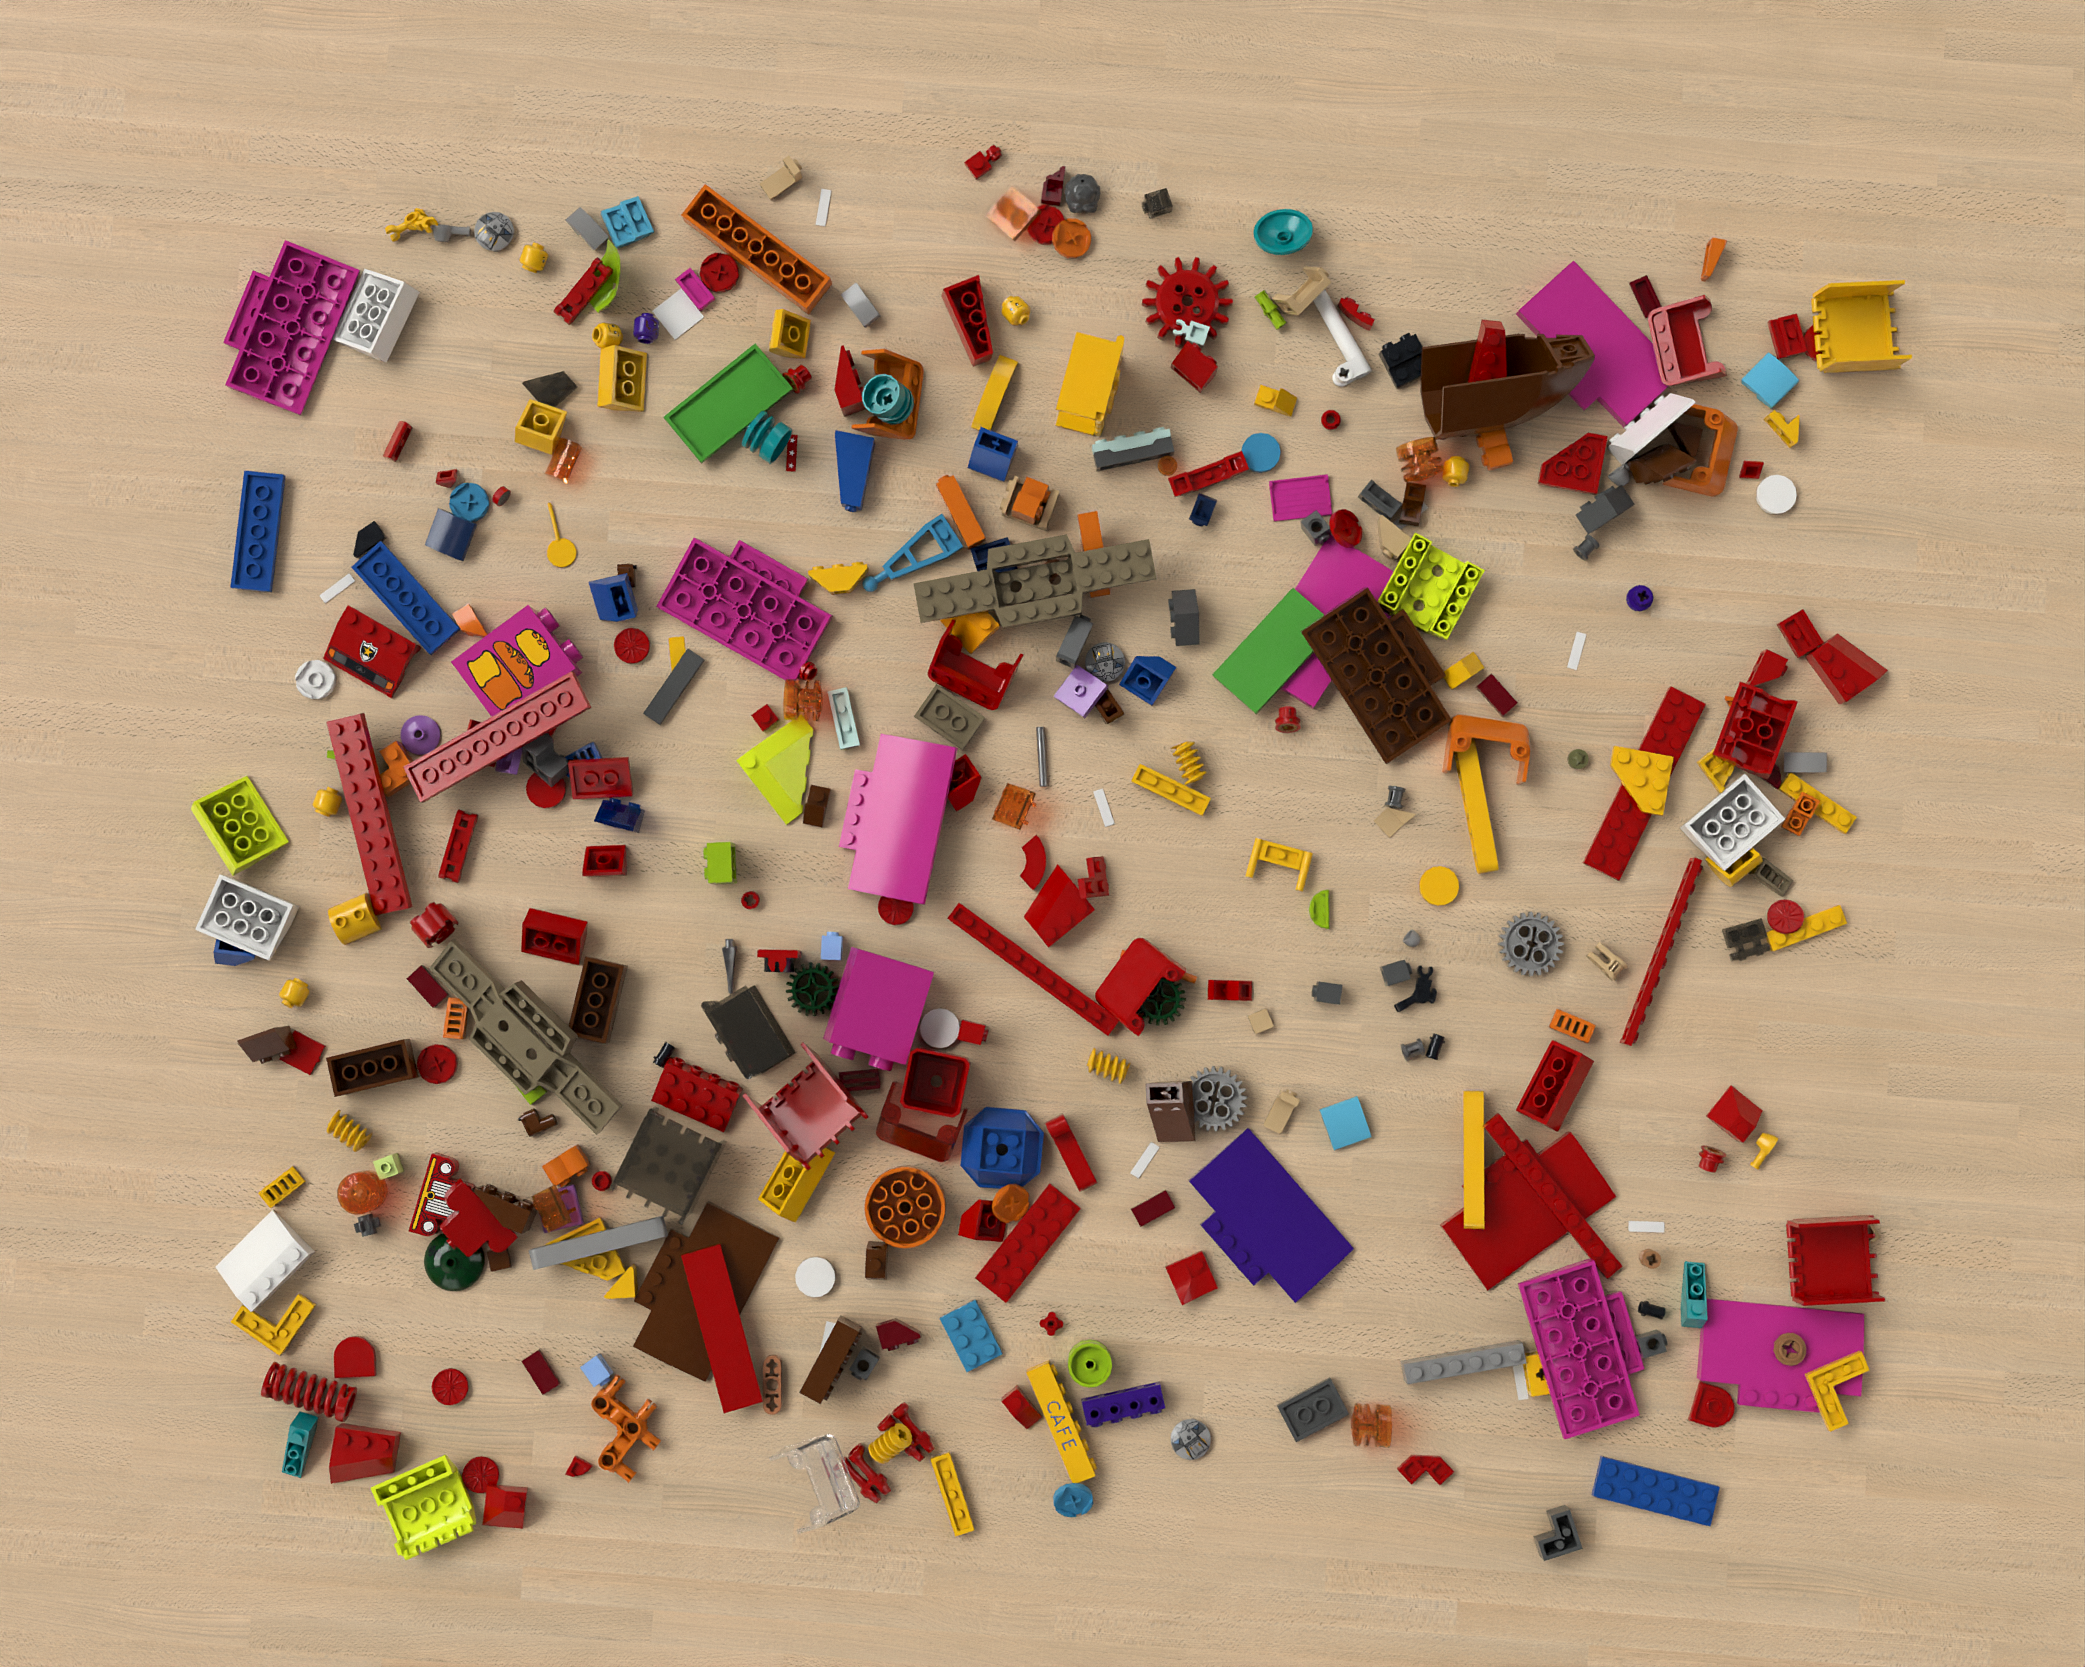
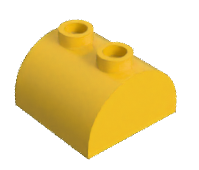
M785 309L775 310L769 351L783 357L804 359L806 357L811 320Z
M1753 848L1748 850L1725 871L1709 857L1705 859L1715 875L1729 887H1732L1763 862L1761 855Z
M368 893L328 909L331 926L339 941L344 945L382 930L377 915H374Z

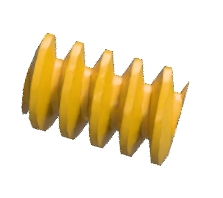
M1187 741L1170 748L1177 749L1173 756L1180 757L1176 760V764H1183L1179 771H1185L1181 776L1182 779H1188L1184 783L1185 785L1203 779V776L1207 773L1206 771L1199 770L1204 764H1197L1201 757L1194 756L1198 749H1191L1195 744L1194 741Z
M1093 1047L1086 1066H1088L1089 1073L1096 1069L1097 1076L1103 1072V1078L1106 1079L1110 1074L1111 1081L1118 1077V1084H1121L1126 1077L1130 1063L1126 1066V1059H1122L1118 1063V1056L1111 1060L1110 1053L1103 1057L1102 1050L1096 1055V1048Z
M338 1110L328 1123L327 1133H333L334 1138L340 1137L341 1143L347 1141L346 1146L348 1148L353 1146L354 1152L361 1150L368 1143L373 1133L366 1136L367 1128L359 1131L361 1124L353 1127L354 1119L346 1122L348 1115L345 1114L343 1117H339L341 1110Z
M901 1423L895 1424V1426L869 1444L868 1450L871 1457L878 1463H888L905 1448L909 1447L912 1442L911 1432L905 1425Z

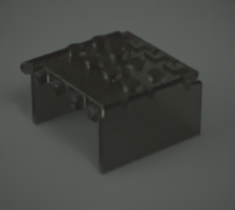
M745 985L719 1002H702L701 1007L717 1032L714 1034L720 1044L723 1043L725 1045L727 1057L731 1062L735 1061L746 1079L757 1077L760 1073L763 1074L796 1053L755 985L749 989Z
M653 1107L649 1109L610 1190L614 1191L616 1186L619 1185L629 1190L626 1198L630 1199L632 1194L635 1193L647 1199L644 1205L646 1208L653 1202L665 1208L662 1214L665 1217L669 1211L682 1216L679 1224L683 1225L686 1217L693 1213L727 1141L722 1140L718 1143L705 1136L702 1143H700L699 1140L702 1134L686 1128L684 1134H682L681 1131L684 1126L671 1119H668L666 1125H663L665 1116L657 1113L659 1108Z

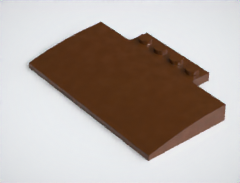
M1368 587L1362 588L1300 631L1385 764H1388L1452 721L1431 685L1446 676L1405 610L1402 609L1390 618H1387Z
M710 1201L706 1203L689 1237L674 1229H670L634 1299V1302L648 1308L651 1312L633 1347L706 1382L712 1368L681 1255L717 1244L721 1245L740 1315L780 1237Z

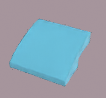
M639 196L622 201L618 206L601 211V216L616 249L654 233Z
M1769 352L1741 379V383L1754 392L1757 399L1771 409L1799 382V379Z
M1357 1096L1320 1109L1324 1126L1334 1150L1371 1137Z

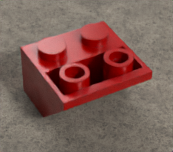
M1187 341L1171 363V369L1201 393L1216 376L1217 362L1209 355L1206 357L1197 344H1191Z

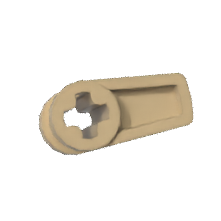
M1598 942L1595 948L1599 951L1598 953H1601L1608 959V964L1593 952H1589L1586 957L1601 969L1609 979L1615 982L1617 975L1623 969L1626 970L1628 966L1602 943Z

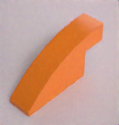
M1097 511L1078 514L1082 552L1103 548ZM1110 588L1090 592V596L1095 598L1110 595Z

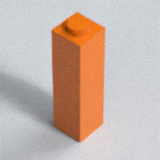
M945 475L938 479L939 482L936 483V487L968 550L985 542L986 538L954 475L950 477Z

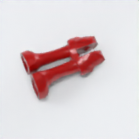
M903 1402L892 1411V1414L911 1432L912 1442L909 1447L904 1449L905 1453L921 1462L925 1456L917 1446L920 1444L929 1454L935 1448L926 1431L921 1432L912 1422L907 1412L909 1406ZM888 1414L878 1424L877 1428L879 1431L884 1432L895 1426L897 1422L891 1414Z
M859 1443L850 1451L848 1458L845 1456L840 1459L833 1469L837 1473H844L852 1478L861 1488L860 1493L877 1504L882 1498L872 1486L875 1485L884 1495H887L891 1489L886 1477L882 1473L877 1474L866 1463L863 1456L865 1447ZM851 1462H853L856 1466L860 1468V1470L866 1475L868 1480L864 1479L853 1468Z

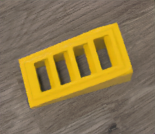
M292 1166L258 1194L270 1208H273L306 1181ZM288 1175H291L297 1182L295 1185L287 1177ZM282 1180H284L286 1184L290 1187L288 1190L282 1184ZM276 1185L282 1191V1195L275 1189ZM269 1191L274 1195V1197L276 1198L275 1200L268 1193Z

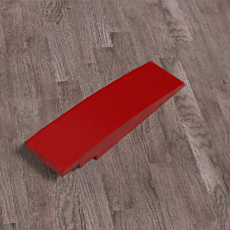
M717 1244L681 1255L723 1413L763 1402L721 1245Z

